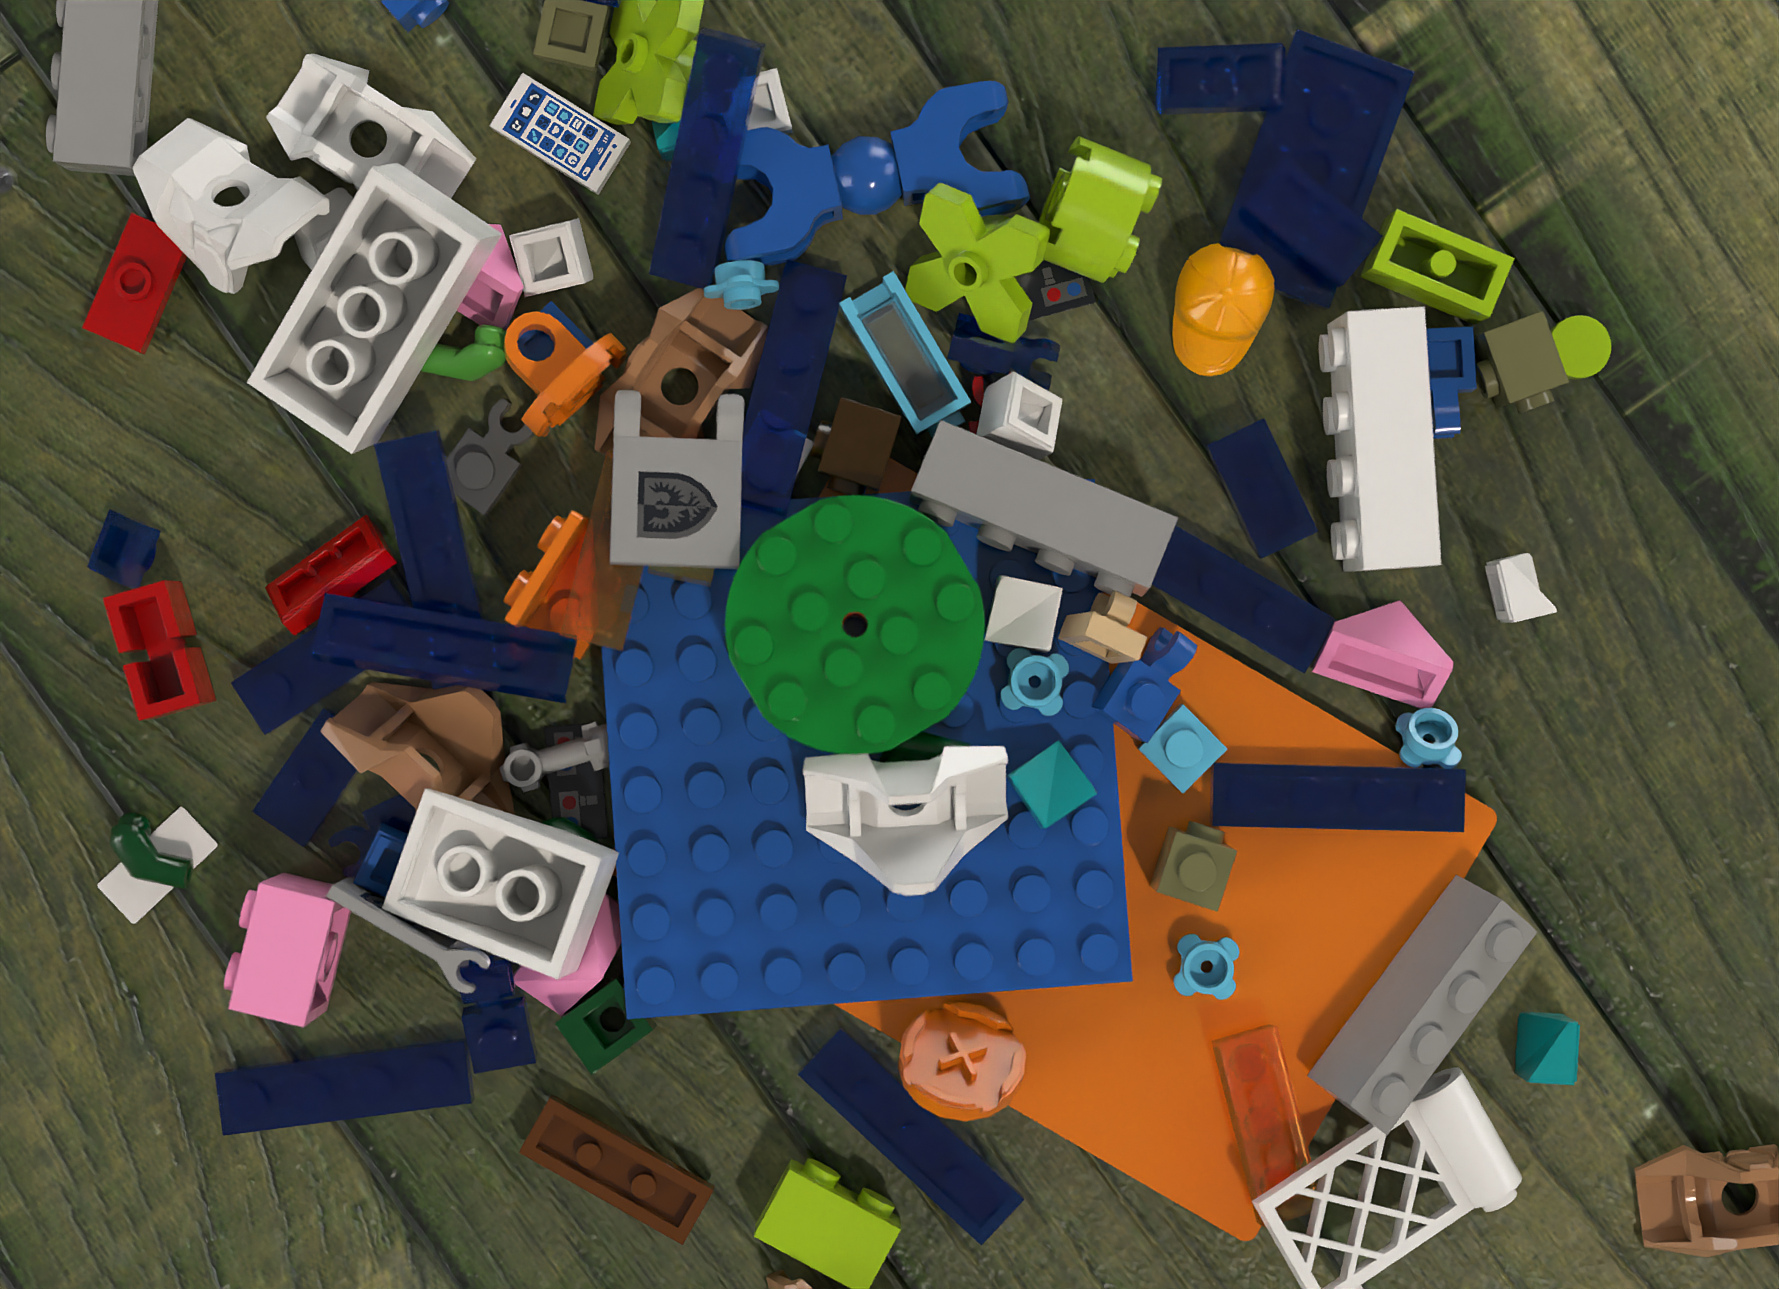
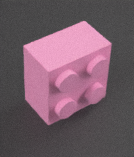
M284 872L260 882L257 891H248L239 920V926L248 929L242 953L234 952L231 956L224 980V989L232 991L228 1009L300 1027H305L327 1011L351 915L349 909L326 897L333 884Z

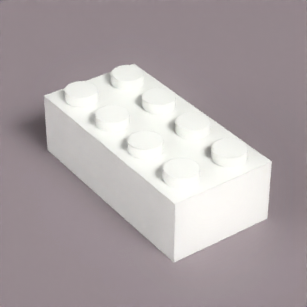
M399 163L372 167L247 383L351 454L378 443L502 236V233Z
M1425 307L1346 312L1327 324L1328 334H1323L1319 337L1320 368L1322 372H1330L1332 397H1324L1323 424L1326 435H1335L1336 459L1328 460L1327 486L1330 497H1339L1340 522H1333L1331 525L1334 560H1343V572L1441 565Z

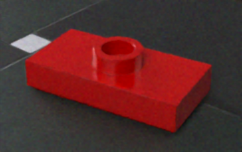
M131 212L82 326L83 329L144 355L187 258L155 222Z
M365 515L269 583L265 589L282 624L295 636L338 604L349 600L359 589L392 567L397 561L379 528Z

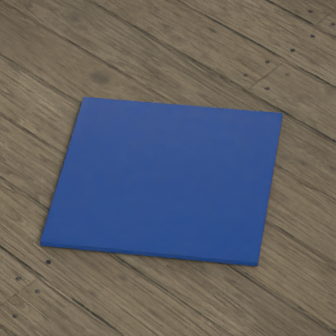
M1085 479L1095 483V479ZM911 491L864 495L888 499L906 505L916 511L920 506L909 501ZM831 497L741 503L739 566L751 546L765 531L813 503ZM611 512L592 513L615 851L619 852L616 860L626 1019L1133 981L1113 722L1091 707L1110 677L1109 663L1058 639L1066 615L1090 612L1098 593H1103L1094 586L1095 577L1075 569L1072 570L1070 576L1048 570L1035 562L1036 553L1015 544L1011 551L992 547L976 538L978 529L961 523L956 519L952 527L937 524L948 534L980 588L984 606V638L995 583L999 576L1063 588L1050 651L1043 653L1029 650L1031 655L1044 657L1060 654L1068 662L1069 672L1062 678V687L1059 695L1063 700V706L1058 713L1044 716L1038 709L1025 706L1017 710L1008 709L1002 703L1000 693L1008 685L1010 668L1006 663L1007 656L1018 647L984 641L976 673L960 702L945 719L923 732L970 743V746H1004L1008 757L1006 775L1059 740L1095 788L1097 794L1046 829H1041L1006 777L1008 819L966 853L936 890L927 892L924 895L904 896L903 894L893 893L856 862L806 831L807 812L805 776L803 775L804 760L809 757L837 754L822 752L802 745L774 728L764 719L732 665L726 644L725 616L729 591L738 569L610 564ZM858 617L848 618L843 624L844 631L851 637L861 636L865 633L867 627L866 623ZM1031 676L1029 678V685L1032 688L1040 686L1041 680L1038 676ZM883 753L868 756L870 760L879 761ZM922 803L892 806L899 810H912Z

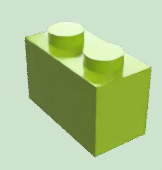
M1396 209L1383 220L1360 277L1475 325L1491 316L1515 258Z
M791 1158L756 1222L754 1237L850 1289H869L901 1231L900 1217L892 1213L896 1207L895 1204L867 1188H862L859 1195L837 1183L840 1175L819 1161L808 1158L803 1165Z

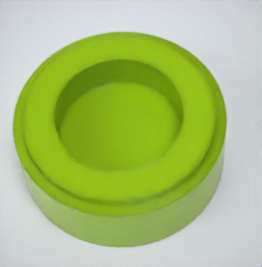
M1577 315L1566 318L1551 328L1550 331L1568 379L1578 380L1598 373L1608 362L1611 354V339L1606 328L1596 319Z

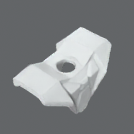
M306 54L303 59L302 68L281 101L266 116L291 161L308 157L345 182L353 183L357 190L361 187L372 167L399 163L450 199L452 198L476 161V158L433 111L399 106L367 85L369 70L317 54ZM376 122L386 131V146L375 157H362L356 154L352 148V133L361 123Z
M187 118L143 152L132 167L157 226L205 274L210 285L225 293L235 294L243 287L248 265L275 258L280 253L284 241L316 215L326 216L330 212L329 199L301 176L296 178H276L250 162L246 144L191 118ZM229 187H237L246 198L242 203L230 207L220 206L214 202L215 196L220 191Z
M944 747L942 755L930 760L885 763L870 760L868 754H837L805 758L803 775L805 776L806 831L856 862L893 893L908 896L924 895L927 892L934 891L966 853L1008 819L1006 806V764L1008 763V757L1005 747ZM922 803L912 810H899L892 806Z

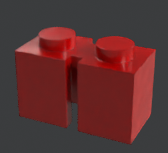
M162 580L103 598L118 653H138L145 650L148 653L150 661L133 662L123 665L139 721L161 718L217 701L201 647L188 648L186 638L196 636L197 632L181 581Z

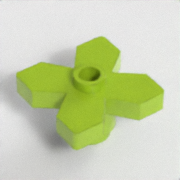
M616 0L609 32L617 47L616 62L599 82L593 113L595 118L615 125L633 124L637 117L658 123L679 122L684 101L689 98L696 100L704 91L708 90L714 75V59L712 54L704 50L700 42L693 40L698 34L704 0Z
M938 183L925 195L919 222L938 251L921 256L910 266L905 291L912 302L935 312L965 295L982 332L1010 344L1015 343L1026 331L1033 303L1014 276L1032 272L1043 261L1050 231L1048 227L1018 214L1011 218L1004 215H986L981 217L970 194L946 184Z

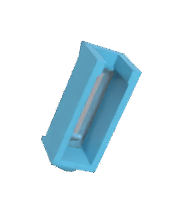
M894 271L883 277L882 284L852 301L849 297L839 303L841 313L901 411L915 438L928 431L933 439L940 420L957 427L966 422L961 411L970 406L971 400Z

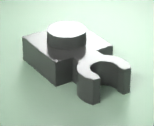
M504 398L495 403L490 410L488 416L490 430L485 437L468 428L433 478V480L486 516H488L523 466L508 454L514 446H520L529 442L535 435L525 423L522 429L517 432L511 433L506 431L503 426V418L512 404Z

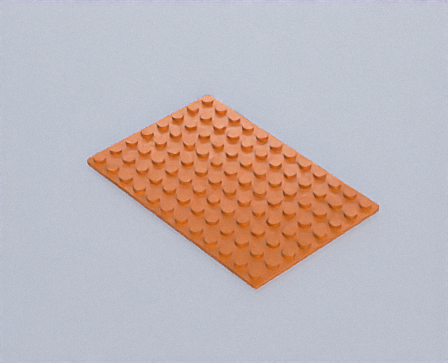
M889 458L879 492L866 488L865 494L911 491L918 474ZM827 482L819 497L847 495L828 489ZM1137 602L1135 613L1127 628L1147 637L1139 659L1144 655L1151 637L1160 627L1165 628L1173 635L1176 631L1181 632L1198 645L1191 661L1168 680L1181 691L1162 722L1180 704H1184L1227 750L1184 793H1181L1137 749L1142 741L1134 739L1113 723L1133 981L839 1003L834 1005L900 1043L902 1042L903 1033L915 1016L927 1009L928 1013L933 1010L942 1009L943 1003L956 1001L983 1005L1000 1014L1014 1028L1013 1034L1018 1039L1020 1046L1022 1041L1026 1053L1021 1087L1008 1106L1237 1239L1250 1241L1255 1238L1264 1223L1252 1201L1292 1175L1335 1101L1332 1095L1307 1076L1455 875L1463 879L1465 878L1495 827L1497 815L1487 805L1420 766L1414 768L1406 765L1396 752ZM1109 663L1110 676L1113 673L1116 666L1118 665V663ZM1193 821L1225 832L1222 843L1237 850L1218 912L1158 893L1150 886L1169 826L1186 831L1188 822ZM615 866L612 876L617 878V870ZM1196 934L1201 940L1215 942L1222 937H1228L1236 942L1240 951L1239 957L1233 961L1234 975L1232 979L1236 983V989L1229 998L1220 1000L1215 998L1213 994H1202L1199 992H1195L1191 996H1184L1177 991L1173 979L1180 972L1181 955L1177 950V944L1183 936ZM1210 961L1202 962L1201 970L1203 972L1211 971L1212 963Z

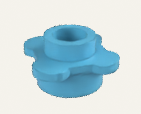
M740 260L717 266L714 269L716 285H710L703 289L704 297L722 298L725 308L744 310L761 305V295L777 292L779 290V282L776 280H766L763 263L752 260Z
M1017 648L1011 651L1006 659L1007 666L1010 668L1008 685L1000 693L1002 703L1011 710H1017L1022 706L1036 708L1044 716L1058 713L1063 706V700L1059 695L1062 687V678L1069 672V665L1066 659L1060 654H1052L1049 657L1031 655L1026 648ZM1031 676H1038L1041 683L1039 687L1032 688L1029 685V678Z
M1423 708L1414 714L1404 713L1399 716L1395 725L1403 740V747L1399 752V756L1406 765L1416 768L1422 764H1439L1445 769H1451L1459 764L1462 754L1455 747V742L1458 738V726L1448 713L1436 708ZM1423 739H1427V740L1431 741L1432 743H1428V742L1424 741Z
M1196 934L1183 936L1177 944V950L1181 955L1180 972L1173 979L1177 991L1184 996H1191L1195 992H1199L1202 994H1213L1215 998L1220 1000L1229 998L1236 989V983L1232 979L1234 975L1233 961L1239 957L1240 953L1236 942L1228 937H1222L1215 942L1201 940ZM1210 961L1212 963L1211 971L1203 972L1201 970L1202 962Z

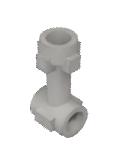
M598 721L583 725L581 726L583 737L541 750L531 748L527 742L510 747V755L506 758L504 765L499 767L503 781H509L514 786L521 787L523 792L539 788L540 780L545 774L588 761L591 762L594 771L609 767L607 723L598 725Z

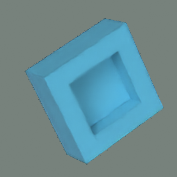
M1180 704L1158 726L1148 743L1142 742L1137 747L1181 793H1184L1227 750L1184 704Z

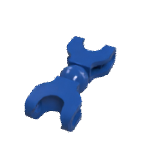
M981 81L938 90L925 103L918 119L911 126L890 131L891 143L878 137L857 136L842 144L832 156L829 145L808 148L797 144L789 135L769 127L756 128L712 141L704 150L706 167L716 178L723 181L756 180L769 188L772 194V205L762 219L747 226L734 229L727 236L724 247L726 261L752 260L761 262L764 266L794 261L807 250L816 232L824 224L843 219L842 208L859 215H876L889 209L901 195L904 206L924 203L925 195L938 183L946 184L970 194L981 217L986 215H1006L1020 210L1030 199L1028 185L1020 173L1013 170L1001 172L979 171L966 162L959 149L968 134L985 126L995 124L1004 116L1009 103L1005 86L996 81Z

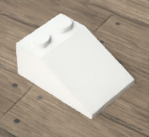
M428 788L424 790L382 909L555 979H560L577 971L616 866L619 852L562 829Z

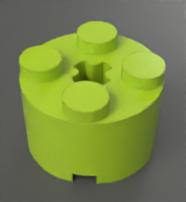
M1078 136L1067 152L1077 156L1072 171L1069 172L1059 168L1039 217L1038 223L1048 227L1050 231L1043 260L1104 283L1108 277L1114 278L1118 271L1126 273L1129 269L1140 240L1139 237L1131 233L1140 212L1148 214L1152 209L1161 187L1162 178L1151 174L1150 164Z

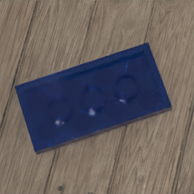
M1296 29L1293 33L1218 243L1221 246L1240 249L1252 255L1258 254L1264 259L1271 270L1275 280V293L1326 311L1332 303L1415 71Z

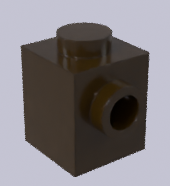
M841 397L833 423L821 420L810 454L812 457L821 459L818 472L830 477L827 488L846 495L864 496L866 488L879 492L902 416Z

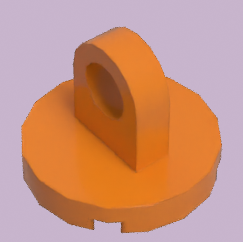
M538 311L524 313L514 319L506 331L503 346L505 359L510 367L538 395L521 419L538 437L547 436L550 432V426L554 428L556 425L561 426L603 386L601 383L606 378L601 373L610 364L616 369L619 368L628 356V350L612 333L603 336L586 349L560 321L550 314ZM530 330L543 331L553 341L554 351L544 360H529L518 349L517 341L520 336Z
M956 1001L943 1003L942 1009L933 1010L928 1013L927 1009L915 1016L903 1033L898 1070L903 1087L919 1106L942 1118L971 1121L988 1118L1010 1104L1021 1087L1026 1053L1022 1041L1020 1046L1018 1039L1013 1034L1014 1028L1005 1017L983 1005Z

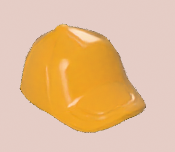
M1216 243L1199 249L1186 260L1176 286L1172 336L1175 354L1180 362L1190 371L1203 376L1222 375L1232 370L1247 353L1270 311L1274 297L1275 280L1270 268L1258 254L1252 255L1236 248L1224 247L1220 243Z

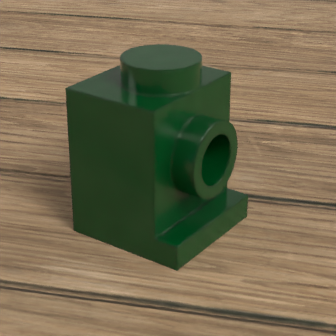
M621 975L555 1023L591 1075L652 1032L657 1026L652 1018L626 1019L624 979ZM609 1007L619 1008L625 1016L623 1027L619 1029L608 1028L602 1019L604 1010Z

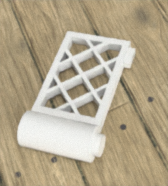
M1459 1067L1445 1069L1431 1075L1391 1129L1393 1130L1404 1122L1414 1140L1408 1166L1381 1160L1386 1134L1369 1123L1252 1201L1302 1289H1321L1311 1272L1317 1245L1345 1252L1340 1276L1322 1289H1363L1361 1286L1363 1283L1474 1208L1482 1207L1485 1212H1492L1508 1205L1516 1198L1517 1192L1515 1189L1521 1183L1522 1175ZM1369 1146L1367 1156L1357 1154L1358 1152ZM1348 1159L1365 1163L1357 1200L1329 1193L1335 1168ZM1424 1159L1432 1172L1421 1169ZM1379 1167L1406 1173L1398 1210L1371 1203ZM1419 1177L1436 1180L1449 1201L1447 1205L1429 1217L1411 1213ZM1318 1180L1316 1190L1306 1188L1307 1186ZM1295 1194L1314 1198L1306 1234L1287 1230L1275 1210V1207ZM1327 1201L1355 1207L1347 1244L1319 1237ZM1369 1211L1396 1217L1390 1243L1378 1251L1360 1247ZM1409 1221L1418 1222L1417 1225L1408 1230ZM1293 1240L1304 1242L1302 1253L1299 1252ZM1358 1255L1368 1257L1367 1259L1356 1265Z

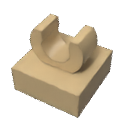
M1112 591L1110 597L1103 593H1098L1090 612L1066 615L1058 639L1110 664L1139 661L1147 637L1127 628L1135 613L1137 601L1117 591Z

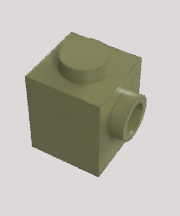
M1544 311L1474 337V348L1479 362L1475 363L1476 382L1486 399L1493 398L1496 408L1515 403L1518 414L1555 401L1551 389L1569 383Z
M1193 821L1188 822L1186 831L1169 826L1150 886L1158 893L1218 912L1237 850L1222 843L1225 832Z

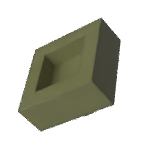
M545 0L533 51L535 59L597 72L610 14L609 7L583 0Z

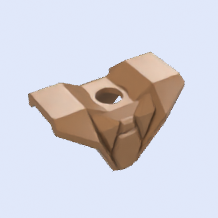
M706 284L660 307L657 310L649 337H646L636 346L628 358L624 374L600 395L595 450L613 459L615 394L619 390H636L641 394L640 437L705 439L703 428L715 412L720 395L727 394L730 389L750 388L771 332L768 326L753 319L741 310L725 308L722 298L710 299L704 297L703 289L707 287ZM677 368L691 371L696 376L699 385L696 397L684 405L670 403L662 393L664 377L668 372Z
M370 682L357 698L334 718L330 717L320 731L360 773L369 770L382 776L415 807L416 811L424 790L429 788L515 815L509 781H503L499 768L505 762L501 712L496 706L495 701L482 689H478L471 684L422 688ZM419 753L433 758L439 767L440 773Z
M1775 1144L1750 1147L1748 1150H1732L1725 1157L1719 1151L1701 1153L1682 1145L1634 1168L1644 1247L1709 1258L1735 1250L1779 1245V1149ZM1728 1182L1753 1184L1756 1191V1199L1748 1211L1734 1214L1725 1209L1721 1196L1723 1188Z

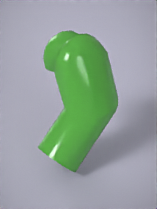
M480 325L475 330L474 343L464 348L437 343L421 372L467 381L478 380L504 365L506 359L503 346L506 331L497 326Z

